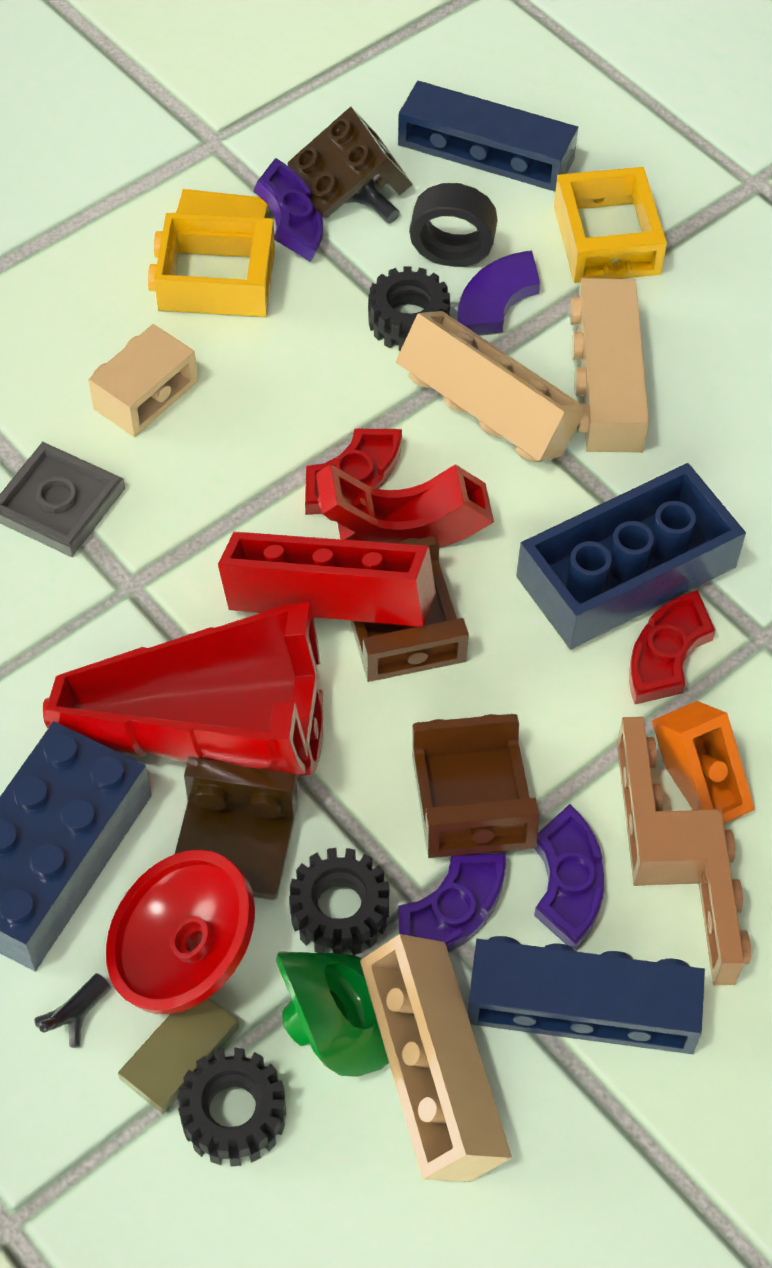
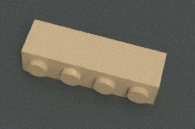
M581 278L579 296L571 297L569 309L570 325H578V332H573L572 360H580L581 367L575 368L574 394L575 396H583L582 405L587 407L577 426V433H585L586 452L643 453L649 418L636 279Z
M443 311L417 314L395 361L410 372L408 376L413 382L426 388L435 389L445 396L443 400L448 406L460 412H468L480 420L479 426L484 431L497 437L506 438L516 445L515 450L520 456L533 462L562 457L587 407Z
M403 934L397 935L362 958L360 963L423 1180L471 1182L512 1159L511 1151L445 942Z

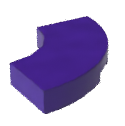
M275 158L258 179L253 192L267 203L274 214L277 227L274 240L311 262L323 237L322 214L317 212L310 200L313 193L305 182L289 166Z
M532 250L502 257L488 264L474 275L461 295L457 321L478 335L503 332L504 317L509 308L522 298L539 294L540 280Z
M569 804L537 834V846L534 849L544 861L549 881L547 892L535 907L534 916L562 942L577 950L590 934L597 920L604 894V871L601 849L593 831L581 814Z
M506 853L451 856L448 874L436 891L420 901L398 905L399 934L445 942L448 953L466 943L484 926L498 903L504 882Z

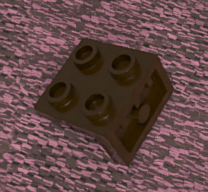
M351 106L287 163V166L309 187L313 193L310 200L317 212H320L325 219L371 179L381 188L388 183L399 195L413 185L377 132Z
M188 757L184 773L188 802L175 854L190 850H206L218 853L234 863L245 874L254 897L275 900L279 895L298 806L297 775L264 768H247L227 762Z

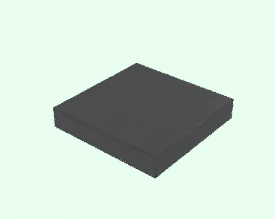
M42 441L0 493V524L73 557L124 491V478Z

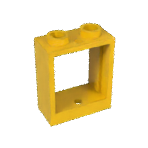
M644 167L557 175L554 210L574 283H580L581 278L623 279L661 275L667 242ZM634 204L642 232L585 237L578 209Z
M166 213L163 231H156L154 237V256L158 258L157 264H150L148 270V289L151 292H156L158 311L266 317L275 254L274 219ZM179 253L250 257L247 280L177 276L175 274Z

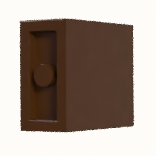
M435 536L422 539L409 538L397 543L429 546L436 593L424 626L350 621L367 682L467 661L469 633L464 618L457 619L439 564V543Z
M488 714L482 717L449 720L435 719L427 722H417L412 725V759L428 858L536 848L539 812L536 797L530 798L519 747L520 724L517 714Z

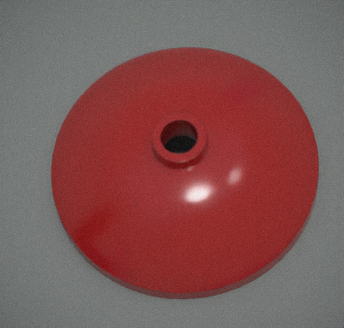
M190 850L174 854L156 863L142 874L121 900L108 931L106 965L110 980L117 992L137 1008L154 1014H173L185 1011L202 1003L217 992L228 981L242 961L254 928L255 902L252 888L245 874L226 857L206 850Z

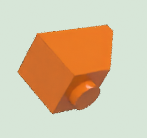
M695 701L651 720L665 768L692 810L721 809L724 824L755 810L727 712Z

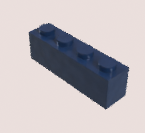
M417 80L398 113V146L555 192L557 175L567 174L575 159L579 126Z
M494 936L488 940L476 938L467 1014L471 1025L693 1055L702 1034L705 968L690 967L687 962L674 958L661 959L657 962L633 959L631 955L620 951H606L600 955L577 952L574 947L560 943L548 944L545 947L523 945L518 940L507 936Z

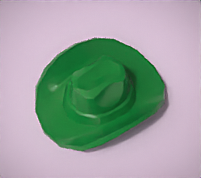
M279 951L276 963L292 998L282 1011L283 1027L293 1041L300 1046L311 1045L313 1052L323 1065L340 1076L359 1077L381 1070L389 1064L360 963L362 958L350 954L329 952Z

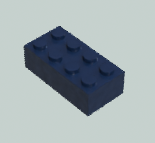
M686 463L520 542L516 577L571 650L736 568L746 532L692 466Z
M54 721L0 796V954L36 972L152 796L145 764Z

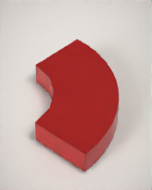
M355 428L351 443L339 456L326 463L306 466L305 515L322 514L318 504L319 491L316 473L330 464L360 482L379 489L389 478L398 462L402 445V429Z
M698 590L679 596L663 605L649 618L648 623L641 631L634 644L629 667V685L634 705L683 694L685 678L682 667L685 659L697 647L713 641L715 628Z

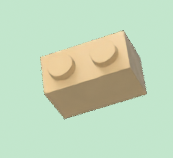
M152 324L139 336L131 338L124 349L107 363L98 366L92 376L88 378L93 409L131 436L136 437L198 382L195 351L163 329Z

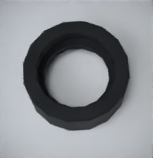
M441 183L429 187L418 196L413 209L409 228L411 243L420 255L439 265L467 267L477 264L489 255L494 244L498 222L496 207L487 195L474 187L461 183ZM441 216L456 217L466 220L475 226L477 231L469 234H451L435 227L430 220Z

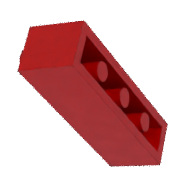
M233 531L218 562L228 610L262 613L287 604L310 602L314 618L423 627L436 593L429 546Z

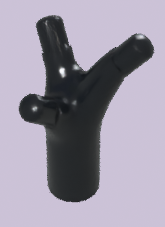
M371 180L362 187L361 192L355 193L345 202H356L370 207L388 224L394 222L400 213L377 190Z
M95 973L64 1004L47 1014L35 1017V1026L39 1028L40 1032L46 1033L68 1024L69 1046L71 1048L80 1047L81 1028L88 1012L111 990L110 984L103 976Z

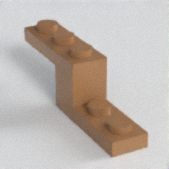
M622 717L616 744L633 885L699 884L713 986L735 985L743 965L750 963L751 945L748 931L740 930L737 913L742 911L743 893L740 880L732 879L730 863L734 862L735 859L733 831L724 830L721 809L663 811L660 783L652 784L651 769L656 767L657 761L655 738L646 737L644 717Z

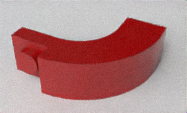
M331 464L316 473L319 507L323 515L329 520L338 523L340 539L397 544L409 538L422 539L435 536L437 537L439 548L464 540L494 523L486 483L456 464L423 484L399 490H384L370 487Z

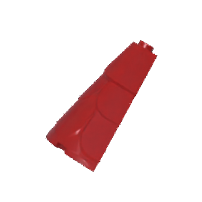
M311 603L287 604L215 628L209 627L150 648L140 647L56 675L50 696L45 698L43 702L45 726L48 729L54 721L117 752L138 757H145L150 753L184 762L188 761V757L227 762L247 768H264L296 774L297 776L312 775L317 769L322 748L323 691L318 688L319 675L316 665L321 663Z

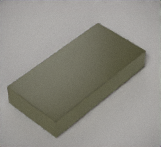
M210 998L190 1009L170 1014L118 1071L119 1079L160 1113L164 1114L178 1098L179 1088L185 1087L183 1077L187 1071L191 1070L195 1073L197 1071L196 1061L203 1056L210 1062L215 1056L214 1051L221 1049L239 1029V1022Z

